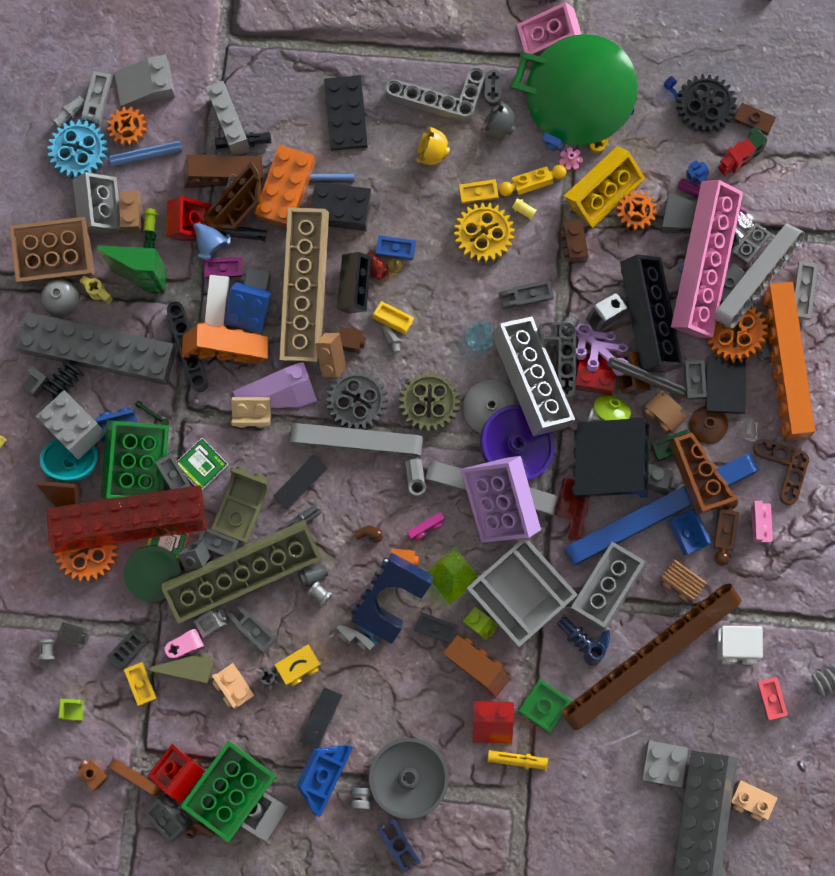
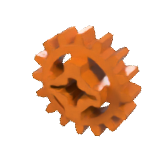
M124 106L121 112L116 109V115L110 114L112 120H107L110 126L107 127V131L110 133V138L114 139L116 144L121 142L122 147H125L126 143H128L132 147L133 142L137 145L139 144V138L145 139L143 133L148 132L145 128L148 124L147 121H144L146 119L144 114L140 115L138 109L134 112L133 107L130 106L129 110H126ZM137 121H139V129L136 127Z
M638 190L637 194L630 191V196L624 194L623 200H619L618 204L620 206H617L616 211L620 213L617 214V219L622 218L620 224L626 223L627 230L633 227V232H635L639 227L643 231L644 226L649 228L651 226L650 222L655 221L656 218L654 216L657 215L658 211L654 209L657 203H652L653 197L647 198V192L641 195L640 190ZM625 206H627V209L629 210L627 214H625ZM647 208L649 209V216H648V217H647V213L645 212V210H646Z

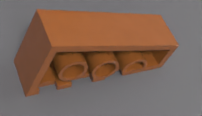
M693 433L674 438L669 443L696 516L730 505L738 500L736 495L729 489L725 479H722L716 470L717 468L714 463H711L706 456L707 453Z

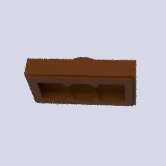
M741 103L734 121L749 128L757 126L763 134L768 135L776 117Z

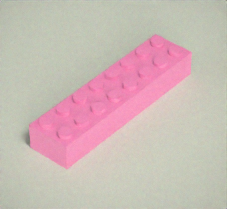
M720 180L701 182L671 324L672 328L695 338H713L716 325L714 316L720 306L743 195L742 191Z

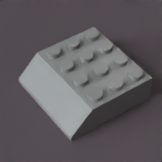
M527 538L521 539L466 588L471 597L518 647L524 644L578 595Z

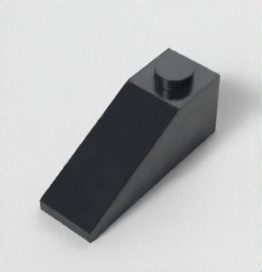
M324 687L299 742L315 749L321 747L343 695Z

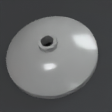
M484 380L475 384L467 392L463 402V414L468 425L474 431L481 434L483 425L493 413L503 407L520 405L515 391L506 383L499 380ZM490 402L495 403V407L490 408L488 404Z

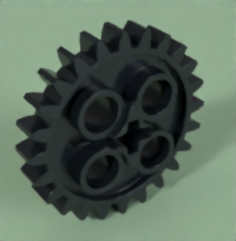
M701 74L700 79L695 75L693 82L688 79L687 85H682V90H679V97L676 99V103H679L676 106V110H681L678 113V117L684 116L682 123L689 122L687 128L693 125L695 126V132L698 128H701L702 134L705 129H708L709 134H711L713 128L718 132L720 126L725 128L726 122H731V117H734L735 114L733 110H736L737 107L733 103L736 102L737 98L732 97L735 91H729L731 85H724L725 79L719 82V76L712 79L711 74H709L708 78ZM697 90H703L705 94L701 95ZM713 90L712 96L707 105L703 117L700 118L699 115L702 111L703 105L707 99L709 91ZM718 96L722 98L723 101H716L714 97ZM696 106L698 111H693L690 107ZM707 113H713L716 117L711 118Z

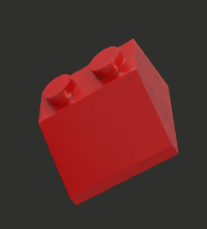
M183 196L168 200L166 237L180 241H196L193 225L200 223L208 226L203 215L211 207V204Z
M587 353L586 358L578 362L575 390L612 395L616 374L612 368L608 367V361L601 355H598V370L595 372L589 371L587 369V362L590 359V354Z
M474 701L473 742L512 743L514 702Z
M171 744L148 774V777L166 794L181 803L197 781L200 780L205 770L175 745Z

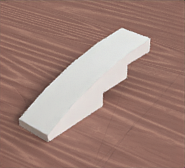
M210 275L205 323L212 327H226L224 321L227 311L229 277Z

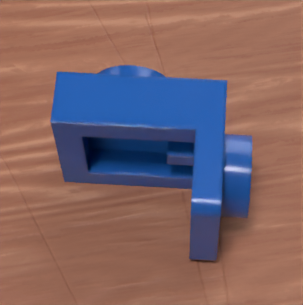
M547 133L542 138L546 144L545 147L553 151L556 149L563 151L566 145L562 140Z

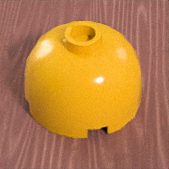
M427 127L429 132L427 134L423 133L417 149V153H420V159L416 157V161L429 166L437 165L443 158H447L450 148L447 147L448 141L441 131Z

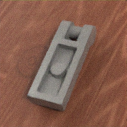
M93 71L81 116L82 121L85 122L87 120L93 121L94 124H101L113 78L111 74ZM91 109L96 110L95 114L90 113Z

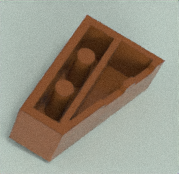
M457 635L443 654L497 697L510 681V677L502 669L504 666L496 659L491 661L487 658L489 654L483 649H475L473 647L474 643L467 637L462 639Z

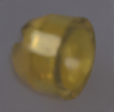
M392 259L388 263V271L391 274L398 275L402 272L403 264L400 260ZM394 262H397V270L393 269Z

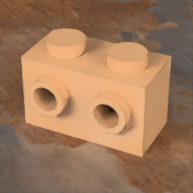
M738 780L733 790L732 809L741 813L745 810L751 813V818L761 822L762 819H769L777 797Z

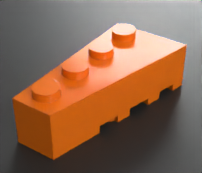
M198 323L183 335L182 357L189 358L190 354L198 355L199 359L217 356L218 360L222 361L235 358V362L260 364L268 358V337L262 336L257 332L245 333L241 329L228 330L224 326L212 327L207 323Z

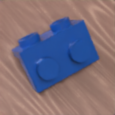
M694 509L668 520L684 556L711 544L709 534L703 526L700 515L696 516Z

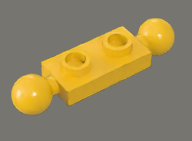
M555 165L552 171H549L546 166L512 177V184L509 182L500 184L499 193L504 197H508L516 190L517 194L521 195L554 184L553 178L559 180L566 176V168L563 165Z

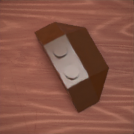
M249 163L203 215L209 227L236 230L261 203V175L254 163Z

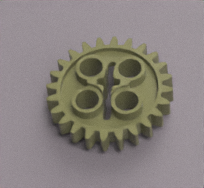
M432 370L429 371V375L422 371L421 377L415 373V380L408 378L409 385L403 384L406 391H400V394L404 397L398 398V400L404 404L400 405L399 409L405 410L402 413V417L408 416L406 423L413 421L412 428L419 425V431H422L426 427L427 433H429L430 428L433 427L434 431L437 432V426L444 429L445 422L449 425L451 424L449 418L456 419V415L453 412H459V408L455 405H460V400H456V398L460 397V393H454L457 390V386L451 387L453 380L446 381L447 375L440 378L439 371L435 376L432 374ZM432 385L431 397L433 402H431V417L428 418L426 401L428 400V386ZM418 388H423L426 392L424 395L419 396L415 391ZM440 388L445 393L442 396H436L434 391ZM421 406L425 411L422 414H416L414 409ZM436 407H441L444 412L441 415H436L433 410Z

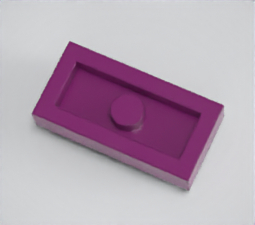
M242 257L204 260L205 279H209L210 275L227 276L229 278L243 277Z

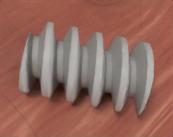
M832 666L830 670L824 669L823 673L817 672L816 677L813 674L811 675L815 688L823 697L825 696V690L830 694L833 693L832 687H835V666Z

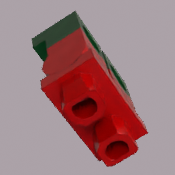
M757 126L753 127L744 142H738L734 148L731 146L727 149L724 158L720 160L721 164L718 166V169L724 176L731 171L736 174L741 167L763 152L768 139Z

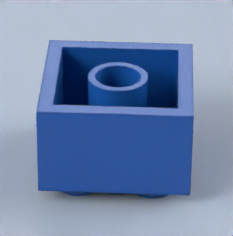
M236 282L230 289L224 324L261 333L266 327L273 292Z

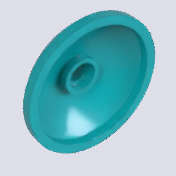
M54 439L41 451L40 467L46 476L55 481L75 482L87 477L94 471L98 463V452L96 447L92 446L77 460L58 439Z

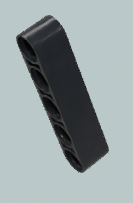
M171 302L167 306V314L189 383L195 391L203 392L208 388L209 384L202 360L198 358V355L190 354L189 358L182 357L183 335L191 329L187 313L180 302ZM175 309H181L179 315H172V312ZM186 326L185 332H178L179 327ZM191 361L198 362L194 368H189V363ZM202 378L204 381L201 385H194L196 379Z

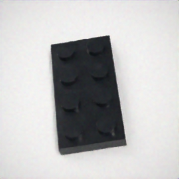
M361 75L324 79L331 151L368 147Z

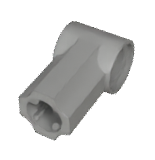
M412 459L405 462L409 493L414 499H422L426 495L422 460ZM416 485H420L423 488L419 493L413 492L412 489Z

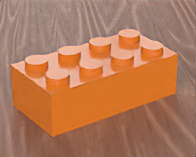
M278 145L261 194V203L255 211L257 220L287 229L288 207H301L316 164L314 155Z

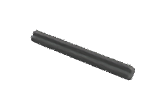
M609 358L607 365L610 368L679 397L686 396L687 388L618 358Z

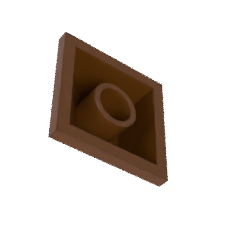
M36 481V486L58 510L62 511L63 515H74V512L80 513L82 490L76 484Z

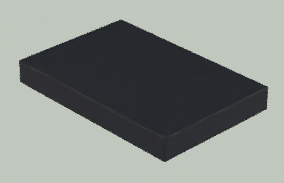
M707 356V413L745 414L746 358H743L741 363L739 358H736L735 362L732 363L730 357L725 361L723 357Z

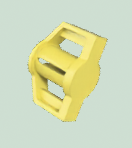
M86 276L80 279V283L85 287L92 299L102 300L108 305L112 302L113 298L106 292L100 280L96 278L89 279Z

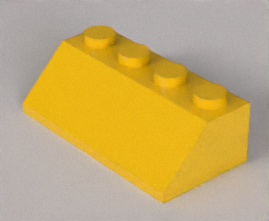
M616 146L564 195V198L571 209L587 225L593 228L618 205L620 199L623 200L624 194L629 195L630 191H633L645 180V177L630 152Z

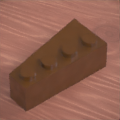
M187 155L183 167L184 188L227 186L229 176L236 179V176L238 177L250 162L254 163L261 175L262 181V156Z

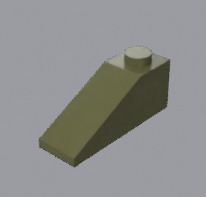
M199 654V657L191 656L152 666L150 671L210 684L215 661L210 659V655Z

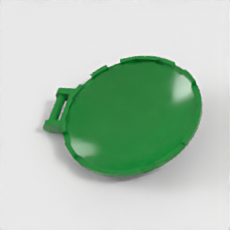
M579 34L563 38L548 47L540 56L521 52V60L515 78L509 86L513 90L526 93L531 116L544 133L562 140L564 144L574 146H586L587 144L601 142L612 136L630 117L638 92L635 69L626 53L614 42L601 36ZM528 61L533 62L526 85L520 84Z

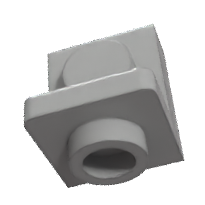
M220 607L210 609L193 621L203 638L209 636L220 627L229 624L225 612Z

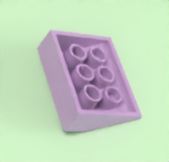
M521 456L503 458L461 469L481 543L529 538L541 530Z

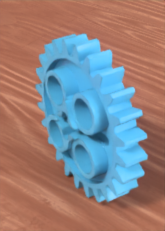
M78 119L77 124H74L71 120L70 126L63 123L64 129L57 127L59 133H52L55 139H49L52 146L47 147L50 151L48 153L51 159L50 162L52 165H55V170H60L62 176L67 173L68 178H71L73 174L76 178L85 172L92 173V170L99 172L97 166H104L101 160H107L106 155L103 153L109 152L106 148L108 143L104 140L106 137L104 134H101V129H96L94 123L89 126L87 120L82 125L80 119ZM71 136H76L75 140L68 141ZM88 141H94L91 146H86ZM65 153H70L68 158L62 157ZM82 158H88L85 163H80Z

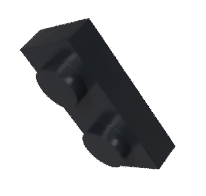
M421 612L415 632L451 644L458 625Z

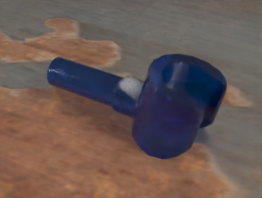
M670 76L664 82V87L671 91L675 99H677L679 96L674 88L677 81L673 76Z

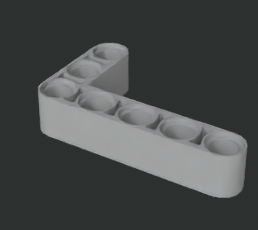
M479 67L470 69L460 98L398 80H391L387 83L386 94L391 102L462 123H468L474 116L484 85L485 74ZM478 76L481 79L478 81H474L472 77ZM392 89L399 90L397 93H391L390 91ZM474 93L475 96L467 97L466 94ZM415 94L416 97L410 99L408 98V95ZM427 99L434 100L432 104H428L425 101ZM445 104L452 106L450 109L443 108ZM467 109L469 113L462 114L461 111Z

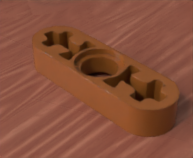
M115 758L108 765L110 769L154 796H157L161 790L156 783Z

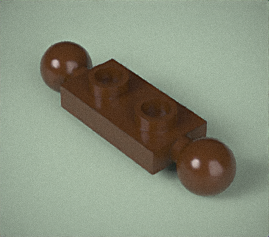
M738 500L725 506L726 509H719L713 547L720 549L714 557L716 564L719 566H725L729 563L730 555L727 553V550H734L739 512L733 511V509L737 507Z

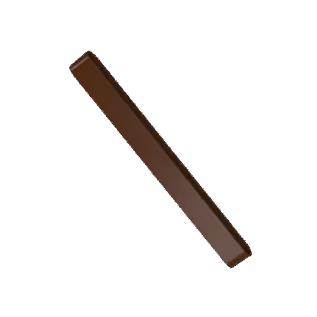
M728 583L719 587L566 706L562 711V715L573 730L583 728L738 607L742 600L732 584Z

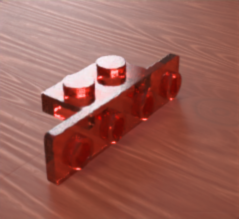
M566 477L562 480L555 515L572 520L568 539L576 540L581 539L584 533L583 525L588 513L587 506L590 497H583V502H580L572 492V485L575 484V480Z

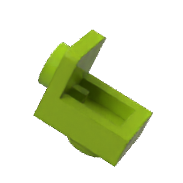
M476 607L463 620L465 625L479 634L485 641L494 634L495 629L498 627L489 616Z

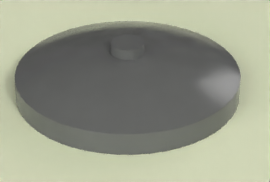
M401 738L388 743L377 753L370 768L369 784L374 799L382 809L399 818L414 819L429 814L442 802L448 789L449 773L443 756L433 745L417 738Z

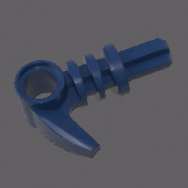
M562 617L557 624L569 636L568 642L574 641V646H579V651L585 652L584 660L588 665H598L605 656L610 643L609 630L604 631L600 642L596 643L592 638H586L588 634L582 633L583 628L581 626L577 628L567 617ZM591 652H596L599 657H594Z

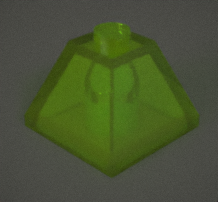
M455 547L428 571L429 574L433 575L432 584L449 604H452L465 593L466 588L478 578L468 562Z

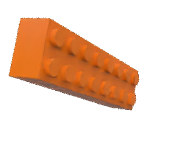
M793 282L770 284L761 300L762 306L766 307L764 318L767 321L765 325H768L769 328L767 341L768 344L771 343L772 348L770 351V361L774 362L772 376L773 380L777 382L775 396L776 399H779L778 416L782 418L783 423L780 426L781 435L785 437V441L809 439L815 433V425Z

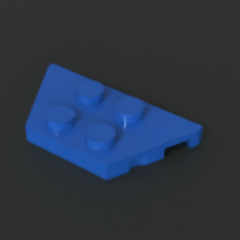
M344 744L313 749L296 786L314 815L321 817L353 749L352 746Z

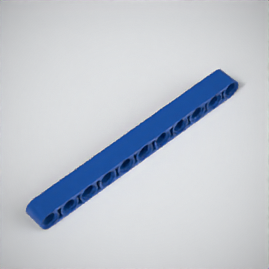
M750 453L716 469L722 479H725L728 487L759 471ZM683 486L566 546L564 549L573 566L606 550L611 542L618 544L692 506L686 487Z

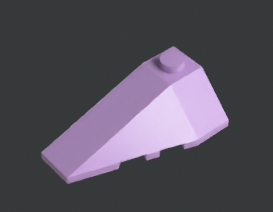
M303 362L286 367L233 391L235 397H270L271 408L275 409L286 407L301 408L317 402Z

